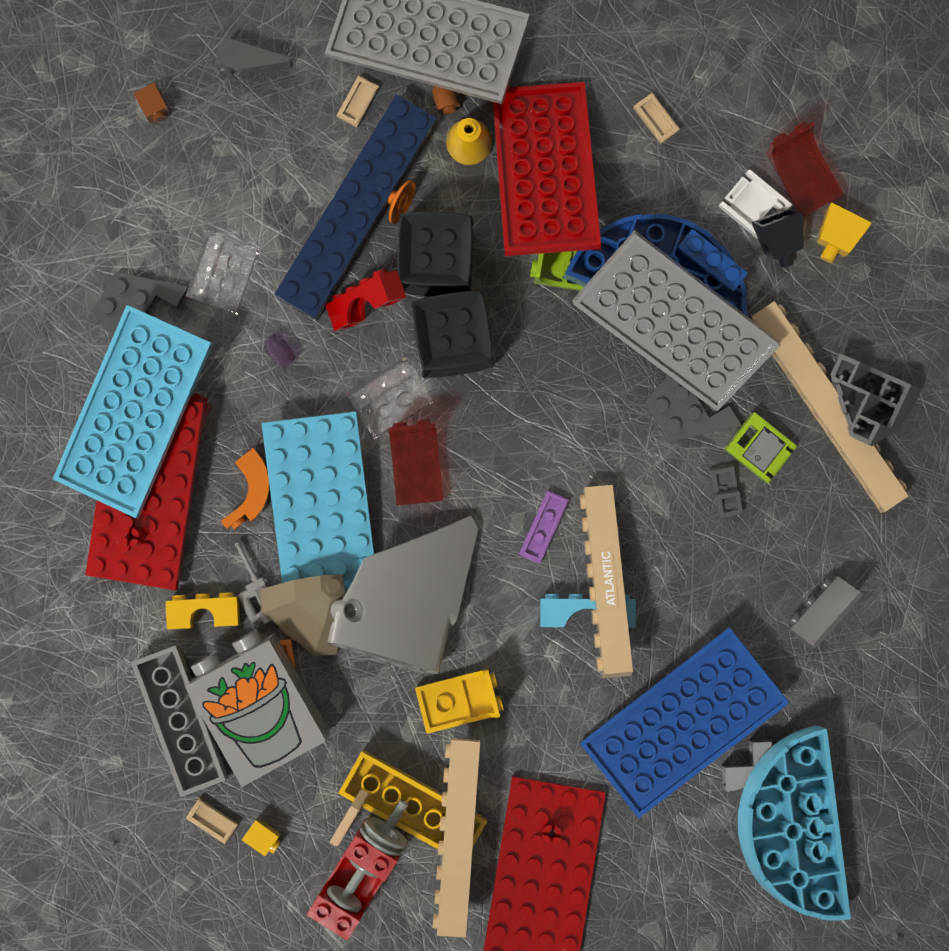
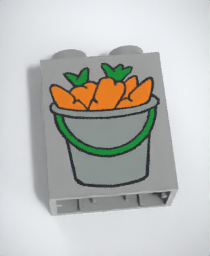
M257 629L233 642L232 645L237 654L221 662L215 652L190 666L196 677L192 678L185 686L242 787L324 743L330 733L327 724L276 634L274 633L262 639Z

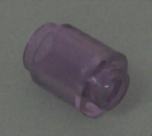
M274 333L264 341L266 346L263 347V350L276 366L279 365L281 369H284L296 359L295 351L281 334L276 336Z

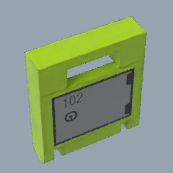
M752 412L724 450L761 480L769 484L771 479L766 476V473L768 472L774 477L791 456L786 447L795 451L797 446L758 414ZM749 427L757 430L744 448L737 443Z

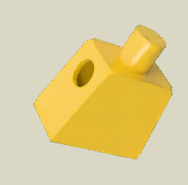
M831 203L826 209L817 238V243L825 247L820 258L828 263H833L837 254L846 257L869 228L871 222Z

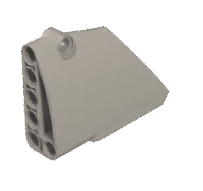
M472 516L365 557L344 598L336 600L331 606V615L334 621L331 624L327 643L410 671L439 674L449 628L455 624L458 617L477 537L478 527Z

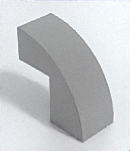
M768 739L749 740L750 764L722 765V789L729 792L744 788L751 771L761 757L772 747V742Z

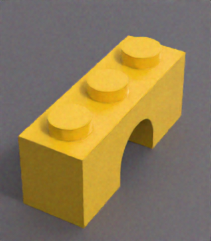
M233 592L219 593V598H210V594H195V599L186 600V595L172 596V601H166L167 629L194 628V615L203 608L212 613L214 627L241 625L240 600L238 597H233Z

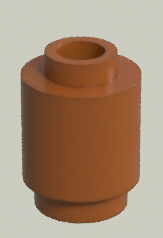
M433 86L432 94L437 111L443 112V115L455 113L457 111L456 108L460 106L457 93Z

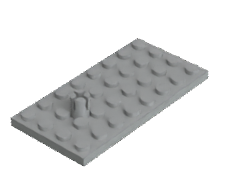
M342 0L325 55L336 60L503 104L531 17L528 13L478 0Z
M635 230L572 300L573 305L716 411L781 346L780 341Z

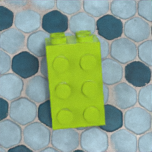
M577 251L538 254L537 260L533 259L530 277H534V284L581 291L584 286L562 279Z

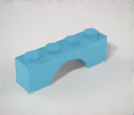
M545 594V599H540V627H565L569 617L576 611L581 609L595 610V602L590 601V599H583V594H569V599H559V594ZM625 595L628 628H636V599H630V595Z

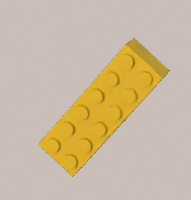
M363 749L338 794L353 802L361 789L368 793V797L362 807L386 821L399 801H406L408 806L395 826L438 849L439 840L444 841V831H440L441 816H446V807H442V793ZM475 812L473 846L487 823V818Z

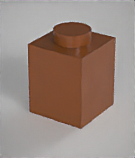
M155 83L133 93L149 123L153 121L154 123L160 122L167 117L166 114L170 113Z

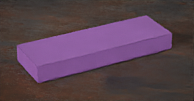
M547 490L519 555L536 563H541L569 499Z

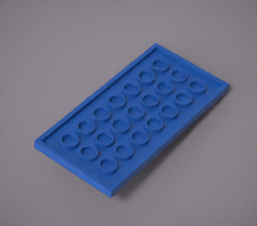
M729 626L580 742V745L635 815L640 818L790 702Z

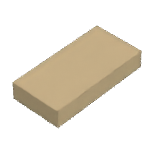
M358 75L337 114V118L358 128L379 86Z
M653 93L633 106L635 112L660 144H663L680 131L679 127Z
M202 798L197 800L186 819L224 844L227 843L239 825L238 822Z

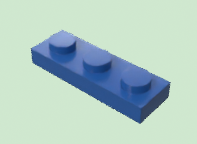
M693 229L677 247V250L731 293L734 292L748 274Z

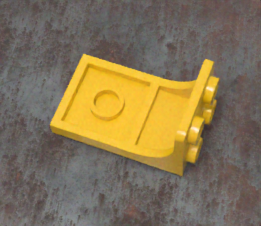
M488 669L415 687L426 733L429 734L487 718L500 717V711H504L500 695L495 696L493 688L498 687L494 672L489 673Z

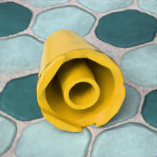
M466 118L456 122L449 129L446 137V147L456 162L463 165H475L489 155L492 148V135L488 127L482 122Z

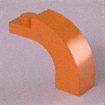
M254 448L235 462L247 479L248 494L242 505L221 521L226 529H237L245 523L243 518L246 516L251 522H254L263 513L269 502L271 493L267 465Z

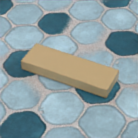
M362 789L359 791L329 843L336 847L337 845L339 846L367 799V792Z

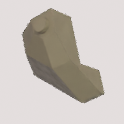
M343 574L296 579L259 590L262 614L267 619H271L281 628L280 630L293 641L296 640L303 646L307 653L312 657L337 654L338 647L328 644L327 640L332 621H334L331 615V606L336 600H341L345 596Z

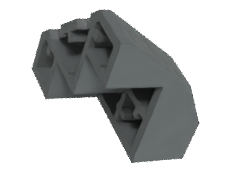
M841 353L831 373L833 384H835L839 395L838 400L842 413L845 415L849 426L847 428L850 436L870 446L875 445L897 430L911 412L921 391L920 388Z

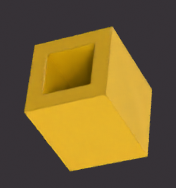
M257 818L242 841L263 856H266L268 852L272 854L281 843L278 840L281 834Z

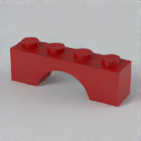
M386 269L373 273V277L360 280V285L347 288V293L344 292L333 296V301L325 306L334 331L352 328L365 321L367 301L370 302L374 309L394 305L405 299L406 295L397 270L387 272Z

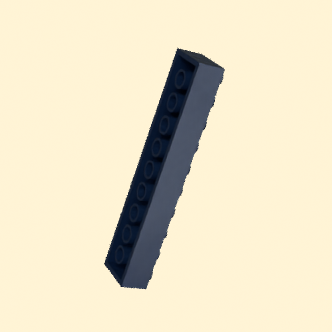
M397 94L395 95L276 290L275 296L316 322L326 308L325 305L331 300L388 206V198L391 192L397 191L437 125L436 117Z

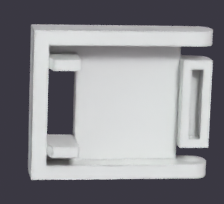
M748 170L745 175L752 181L749 182L742 177L724 198L731 206L729 207L726 203L721 202L719 207L757 238L752 226L753 221L763 218L772 207L779 212L791 207L792 204L754 172Z

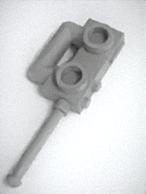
M236 542L235 547H237L253 581L245 586L247 590L241 592L238 598L252 624L256 625L262 621L266 624L272 620L267 619L261 611L256 613L250 598L256 596L261 606L259 590L267 588L266 583L268 582L266 579L258 578L240 545L241 543Z

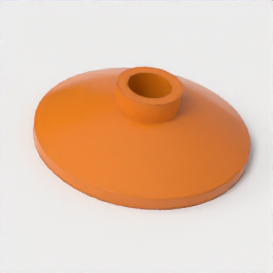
M409 180L398 191L394 190L391 192L388 198V203L391 204L389 209L390 223H398L400 221V214L407 212L415 193L416 185L414 181Z

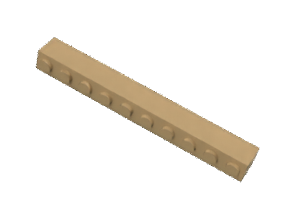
M775 301L750 317V319L780 341L781 346L772 356L880 513L888 511L908 497L906 493L908 489L905 483L900 478L897 480L892 473L894 468L887 459L884 460L879 454L881 449L877 443L870 446L850 436L847 428L849 426L845 415L842 413L835 384H833V381L830 383L826 377L827 371L822 363H817L813 358L814 352L809 344L803 343L799 338L801 334L796 325L788 322L786 319L787 313L781 304L777 305Z

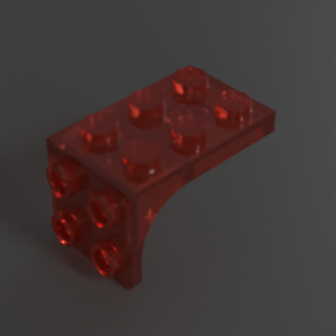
M806 121L793 128L794 131L789 135H786L784 132L776 136L773 142L769 144L770 148L766 152L797 210L802 212L803 217L844 195L816 144L813 133L814 122L807 124Z
M430 419L418 420L416 425L409 426L407 422L392 423L393 427L388 428L391 445L396 505L444 501L436 424L431 423Z

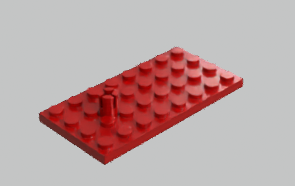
M585 82L509 87L503 104L493 102L505 256L601 249Z
M188 402L139 518H134L96 500L86 576L178 590L206 403Z
M512 776L483 951H580L606 792Z

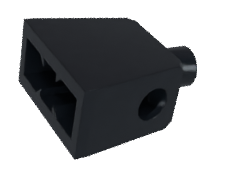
M789 207L753 221L752 226L763 253L772 259H778L780 267L793 265L792 253L802 250L804 247L802 212Z

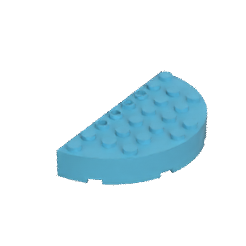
M812 726L784 737L774 744L756 763L746 781L738 810L739 841L744 859L751 873L773 898L807 916L823 920L851 919L828 733L826 728Z

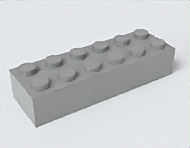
M175 645L131 662L180 797L227 780L229 776L216 741L185 688L192 679L180 645Z

